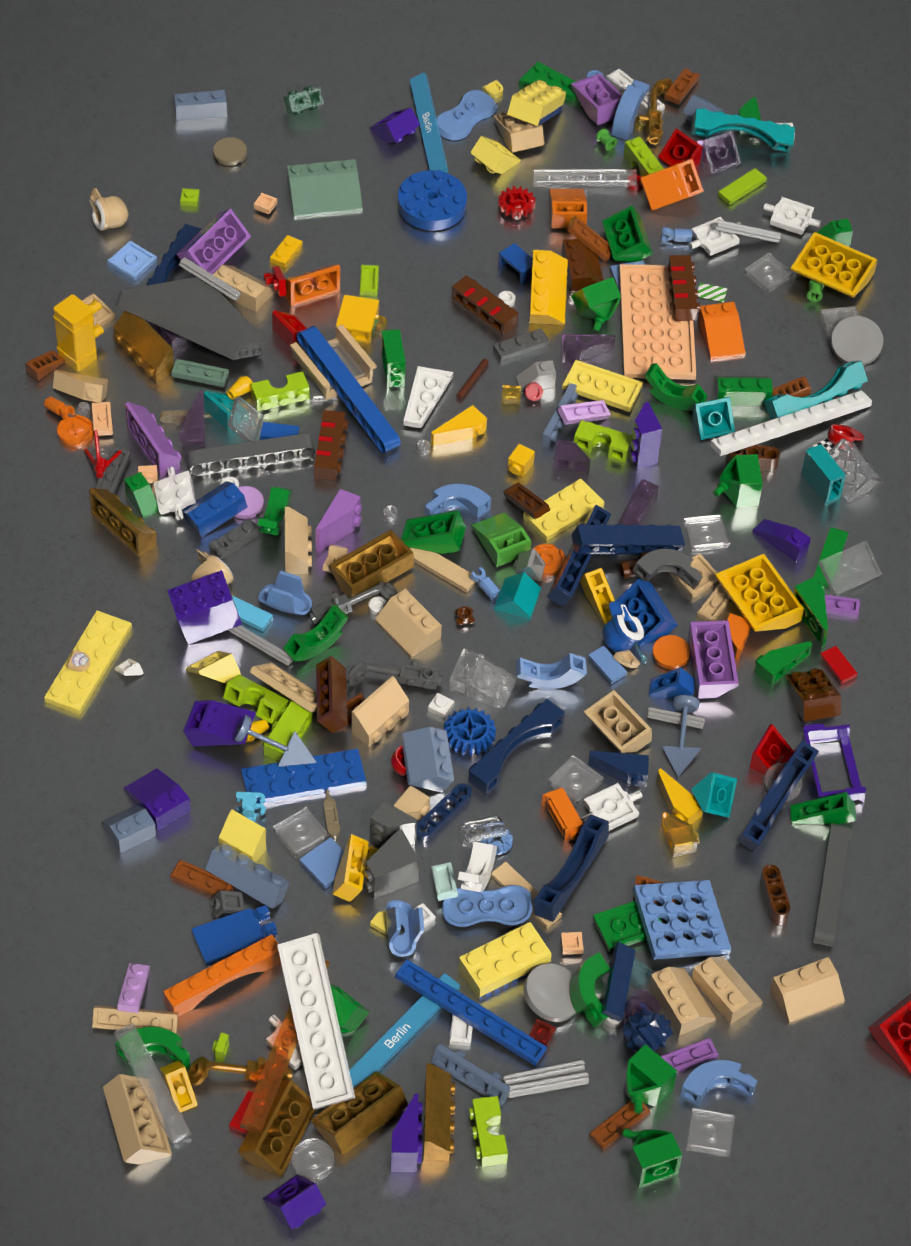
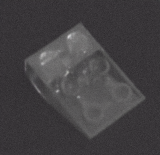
M463 649L450 677L449 692L504 709L517 677L482 654Z

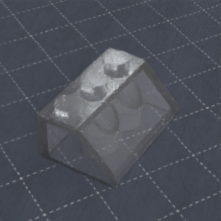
M842 438L828 452L846 474L841 495L848 503L871 494L883 482L882 478L853 442Z

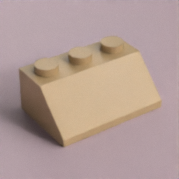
M222 265L213 274L241 292L239 299L235 302L254 312H257L276 292L273 286L267 285L265 282L234 266Z
M285 507V572L293 575H308V567H312V556H308V552H312V541H308V537H312L311 526H308V518L290 507Z
M406 589L391 597L375 618L378 625L411 658L441 639L442 625Z
M393 676L352 711V734L368 747L374 742H378L387 730L390 731L398 720L405 718L409 713V699Z
M615 690L584 711L589 720L621 753L637 752L652 741V729Z
M709 957L694 967L692 981L730 1025L763 1004V1001L724 957Z
M829 957L773 977L770 988L788 1023L845 1002L839 975Z
M669 966L651 974L649 988L679 1036L716 1020L686 969Z

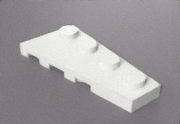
M417 367L403 425L422 428L453 378V372Z

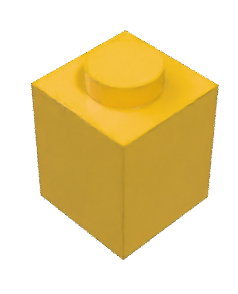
M518 444L508 458L507 470L524 477L534 463L535 451Z

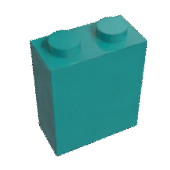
M822 444L810 447L806 450L801 474L825 504L841 498L846 474Z

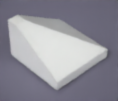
M130 658L114 668L116 672L124 676L143 674L140 664Z

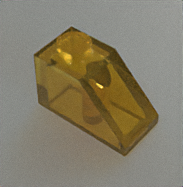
M662 813L661 826L672 856L676 857L696 852L699 836L697 832H694L692 825L668 813Z

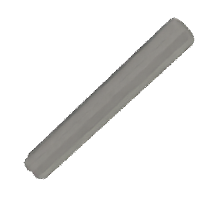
M717 220L715 223V229L776 243L781 239V234L775 231L723 220Z
M185 257L181 259L180 267L232 300L237 301L241 292Z
M242 625L228 630L285 665H290L293 661L286 651Z
M579 1059L505 1074L502 1080L506 1085L519 1084L583 1072L585 1065L583 1060Z
M585 1071L508 1085L511 1087L508 1097L514 1098L588 1084L589 1075Z

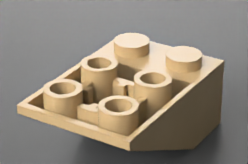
M500 112L498 115L493 116L506 146L512 153L544 145L543 126L541 124L536 126L507 115L508 112Z

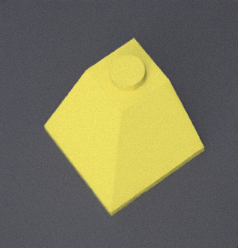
M216 651L185 667L188 672L225 684L237 675H241L232 653Z

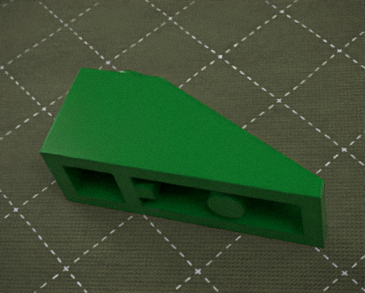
M808 641L770 650L765 655H760L755 661L754 673L772 686L810 655L813 643Z
M847 792L790 805L792 824L831 825V823L840 825L856 821L855 803Z

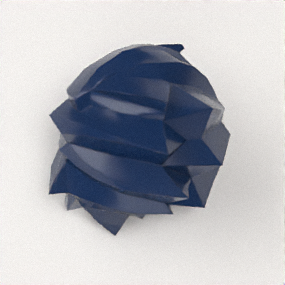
M650 1010L635 1012L633 1016H629V1020L625 1022L622 1033L625 1044L635 1054L645 1044L654 1052L659 1047H666V1039L674 1034L670 1028L671 1021L666 1020L664 1015H658L657 1012L655 1013Z

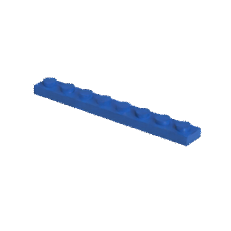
M407 959L396 972V979L532 1065L536 1066L546 1053L548 1047Z

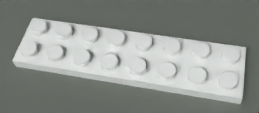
M314 933L278 944L313 1109L354 1099V1089L319 934Z

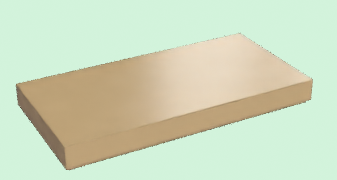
M272 662L252 666L250 673L310 712L317 711V692Z

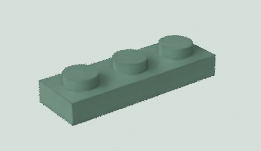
M176 359L171 373L172 377L224 387L229 376V369Z

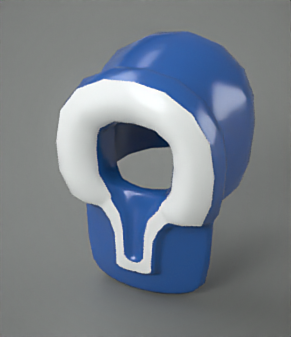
M610 602L609 608L612 620L605 624L602 629L604 641L608 648L614 652L630 650L644 637L642 624L637 617L630 614L623 602Z

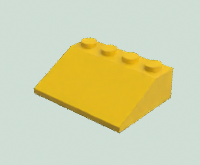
M814 232L790 270L854 298L874 275L877 259Z
M765 554L715 574L719 583L755 632L785 629L801 622L804 611L803 606Z

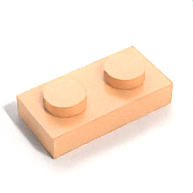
M110 402L92 403L94 430H97L98 436L113 435Z

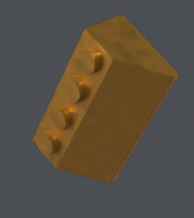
M124 310L113 326V339L115 343L120 344L124 348L125 353L130 355L136 364L141 366L146 374L156 382L172 374L171 372L174 367L173 348L143 318Z
M89 489L91 513L137 556L141 557L157 546L155 530L152 527L149 528L140 516H136L128 505H124L116 494H112L107 489Z
M390 529L331 563L330 569L341 591L348 598H351L377 586L380 581L387 583L413 568L414 553Z
M426 1063L423 1161H449L450 1153L454 1154V1140H450V1134H454L455 1121H451V1114H455V1101H451V1095H455V1082H451L450 1073L430 1063Z
M378 1071L353 1088L354 1099L332 1104L311 1119L313 1125L330 1147L342 1155L350 1151L408 1106L402 1087Z
M292 1080L274 1081L238 1153L251 1165L277 1176H283L316 1110L313 1109L311 1097Z

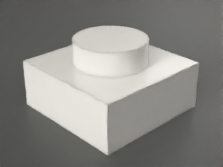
M437 693L429 704L428 711L445 719L454 707L455 701Z

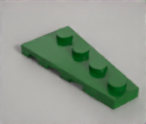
M537 62L519 79V85L525 86V84L530 85L540 80L546 82L548 86L560 87L562 91L566 92L565 99L580 103L571 87V84L576 81L540 62Z

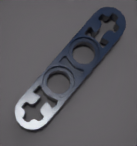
M464 783L456 785L417 823V840L421 842L430 840L470 801L472 790L469 785ZM459 792H460V793L466 792V795H465V794H462V795L459 797ZM446 803H453L455 808L449 810L444 805ZM435 815H438L442 818V820L440 822H434L431 820V818ZM427 828V833H420V830L424 831Z

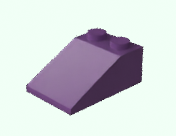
M600 73L571 84L588 117L597 125L615 118L623 94Z
M342 489L339 490L316 528L317 553L324 551L331 544L333 545L350 535L355 527H359L362 521L360 516L362 510L360 496Z

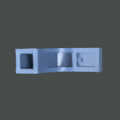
M634 80L631 85L628 84L617 108L611 135L628 140L634 129L638 108L649 91V84Z
M445 485L433 491V500H429L425 505V516L439 514L449 508H462L478 519L491 509V497L481 489L471 485Z
M572 653L552 664H539L523 658H519L516 661L517 677L527 680L529 687L537 689L566 687L578 682L587 674L586 658Z
M714 1060L698 1066L688 1075L682 1086L680 1097L700 1105L708 1090L721 1085L732 1087L752 1097L758 1080L747 1073H741L742 1064L728 1060Z

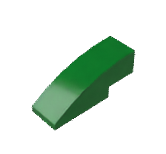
M830 527L814 574L816 580L821 582L823 586L831 587L849 532Z

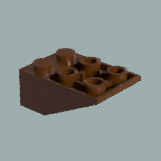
M814 668L810 671L793 672L792 674L785 675L797 712L804 722L841 715V694L822 669Z

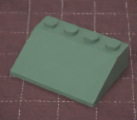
M355 159L287 166V182L294 218L363 211Z

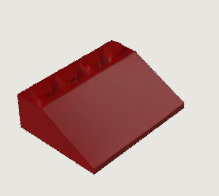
M910 993L871 1024L868 1029L879 1046L911 1077Z

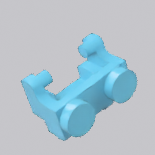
M259 792L236 793V801L240 802L242 800V807H237L239 814L253 822L257 818L256 809H261V815L265 814L266 808L263 805L265 803L264 794ZM257 798L261 799L260 803H256Z

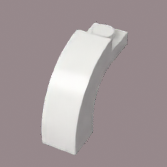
M473 842L466 872H459L458 880H462L461 889L483 892L493 870L497 846Z

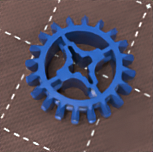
M469 706L466 710L460 708L459 713L453 711L452 716L448 715L447 721L444 723L443 730L447 731L449 749L454 748L455 754L460 751L462 756L465 753H469L470 757L473 753L479 756L480 751L485 753L487 748H491L492 742L495 741L496 728L494 720H491L490 714L485 715L484 710L478 712L477 707L474 710H470Z

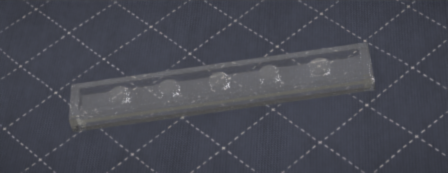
M534 170V186H637V170Z
M134 1023L115 1031L114 1036L171 1145L190 1137L191 1132Z

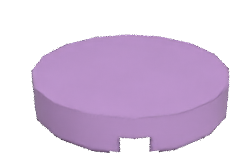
M238 487L244 494L247 508L235 515V517L239 519H252L256 517L259 512L263 511V495L253 487Z

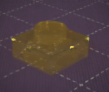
M503 385L502 403L520 405L521 386Z

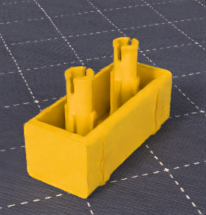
M70 295L53 308L57 351L65 359L66 364L75 371L80 372L97 359L95 338L103 334L104 330L99 324L94 326L93 314L101 310L102 306L97 300H93L87 305L75 295Z

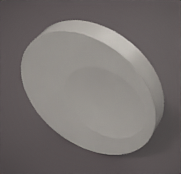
M851 316L840 321L834 328L831 337V347L835 356L843 363L862 361L863 366L872 363L880 355L883 347V334L878 325L872 320L862 316Z
M542 964L534 968L524 983V996L529 1007L538 1016L553 1022L565 1021L574 1016L576 1012L571 1003L569 993L573 973L557 964Z

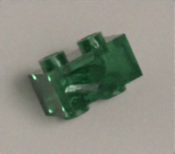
M313 85L304 87L302 92H297V90L287 92L288 96L283 97L287 113L298 115L307 108H309V111L318 109V105L324 104L320 87L313 88Z

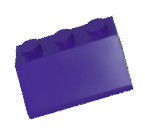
M645 402L635 419L634 428L632 429L633 438L630 441L631 452H629V458L632 463L634 462L637 469L657 464L662 435V427L650 403Z

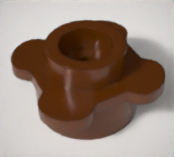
M463 606L455 610L454 614L457 616L456 623L458 625L473 624L475 622V618L472 616V608Z

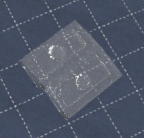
M855 306L820 310L822 324L826 330L827 342L831 341L833 330L840 321L851 316H859Z
M498 815L459 823L460 831L464 832L465 841L467 842L508 835L507 828Z

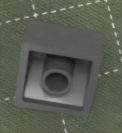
M383 801L370 817V839L374 844L383 846L398 830L402 829L409 843L415 844L417 841L418 820Z

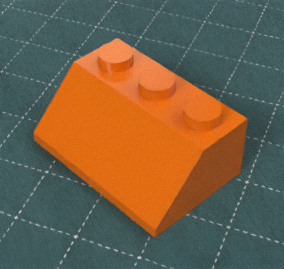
M328 265L287 278L286 298L290 305L294 306L340 291V266Z

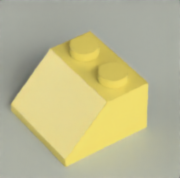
M484 136L479 138L470 152L475 156L474 160L480 164H485L487 166L486 169L492 174L495 172L503 174L521 161L498 141Z
M231 810L219 835V845L222 843L229 845L233 850L257 862L266 851V828Z

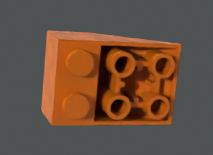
M692 159L640 178L651 211L704 192Z
M549 189L551 228H568L570 220L574 216L578 217L585 224L587 223V201L584 189Z

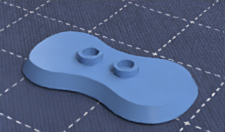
M479 90L467 92L455 108L443 112L436 117L440 135L453 141L464 139L470 134L477 122L495 114L497 111L496 102L485 92Z
M509 885L483 892L465 890L458 887V897L443 900L445 920L457 927H468L480 922L490 921L515 926L525 922L533 910L531 893L526 888L518 885Z

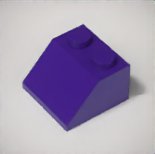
M410 107L394 111L372 125L370 129L386 143L394 142L396 144L404 139L403 136L406 134L409 136L416 132L415 128L419 127L420 123Z
M298 1174L262 1198L282 1225L290 1229L300 1227L304 1220L310 1216L317 1215L327 1205L316 1183Z

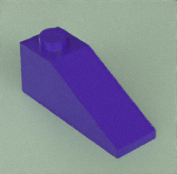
M764 519L752 531L795 562L808 552L811 538L795 527Z

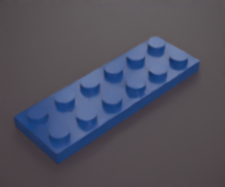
M358 749L313 756L317 763L278 767L279 762L241 769L245 791L264 794L265 803L326 793V790L331 792L366 786V778ZM257 798L256 803H260L261 799Z

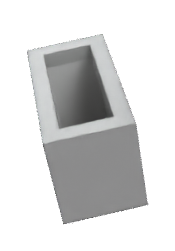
M553 360L535 362L517 375L516 380L519 391L524 392L526 385L531 382L540 384L543 389L555 388L556 371Z
M531 549L519 554L518 560L514 564V570L517 574L525 572L532 580L541 581L546 564L535 549Z

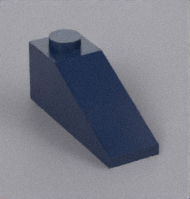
M601 751L589 752L588 765L625 784L634 786L647 785L649 755Z

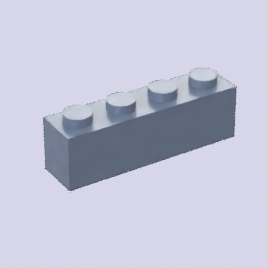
M223 843L212 849L205 869L271 909L283 902L290 883L283 879L281 875L269 871L264 865L257 864L248 856L238 853L231 846Z

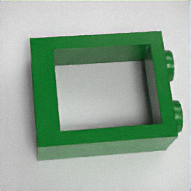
M400 329L382 331L381 356L387 387L405 386L406 361Z

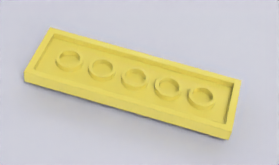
M97 610L45 695V702L80 715L130 632L132 623ZM74 650L84 652L89 656L90 667L87 670L78 672L68 669L67 665Z

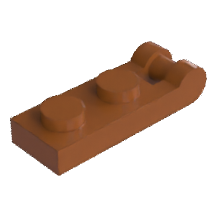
M684 68L665 93L664 99L680 105L695 83H698L701 74L697 72L692 73L690 69Z

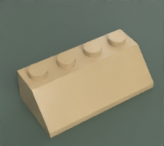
M119 1074L103 1086L123 1161L140 1165L171 1156L172 1152L151 1080Z

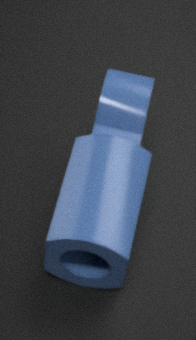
M662 228L661 241L691 242L692 229L674 228V230H671L670 228Z
M479 567L477 572L480 576L476 575L473 571L470 574V578L474 582H478V586L492 600L500 593V590L485 575V570Z

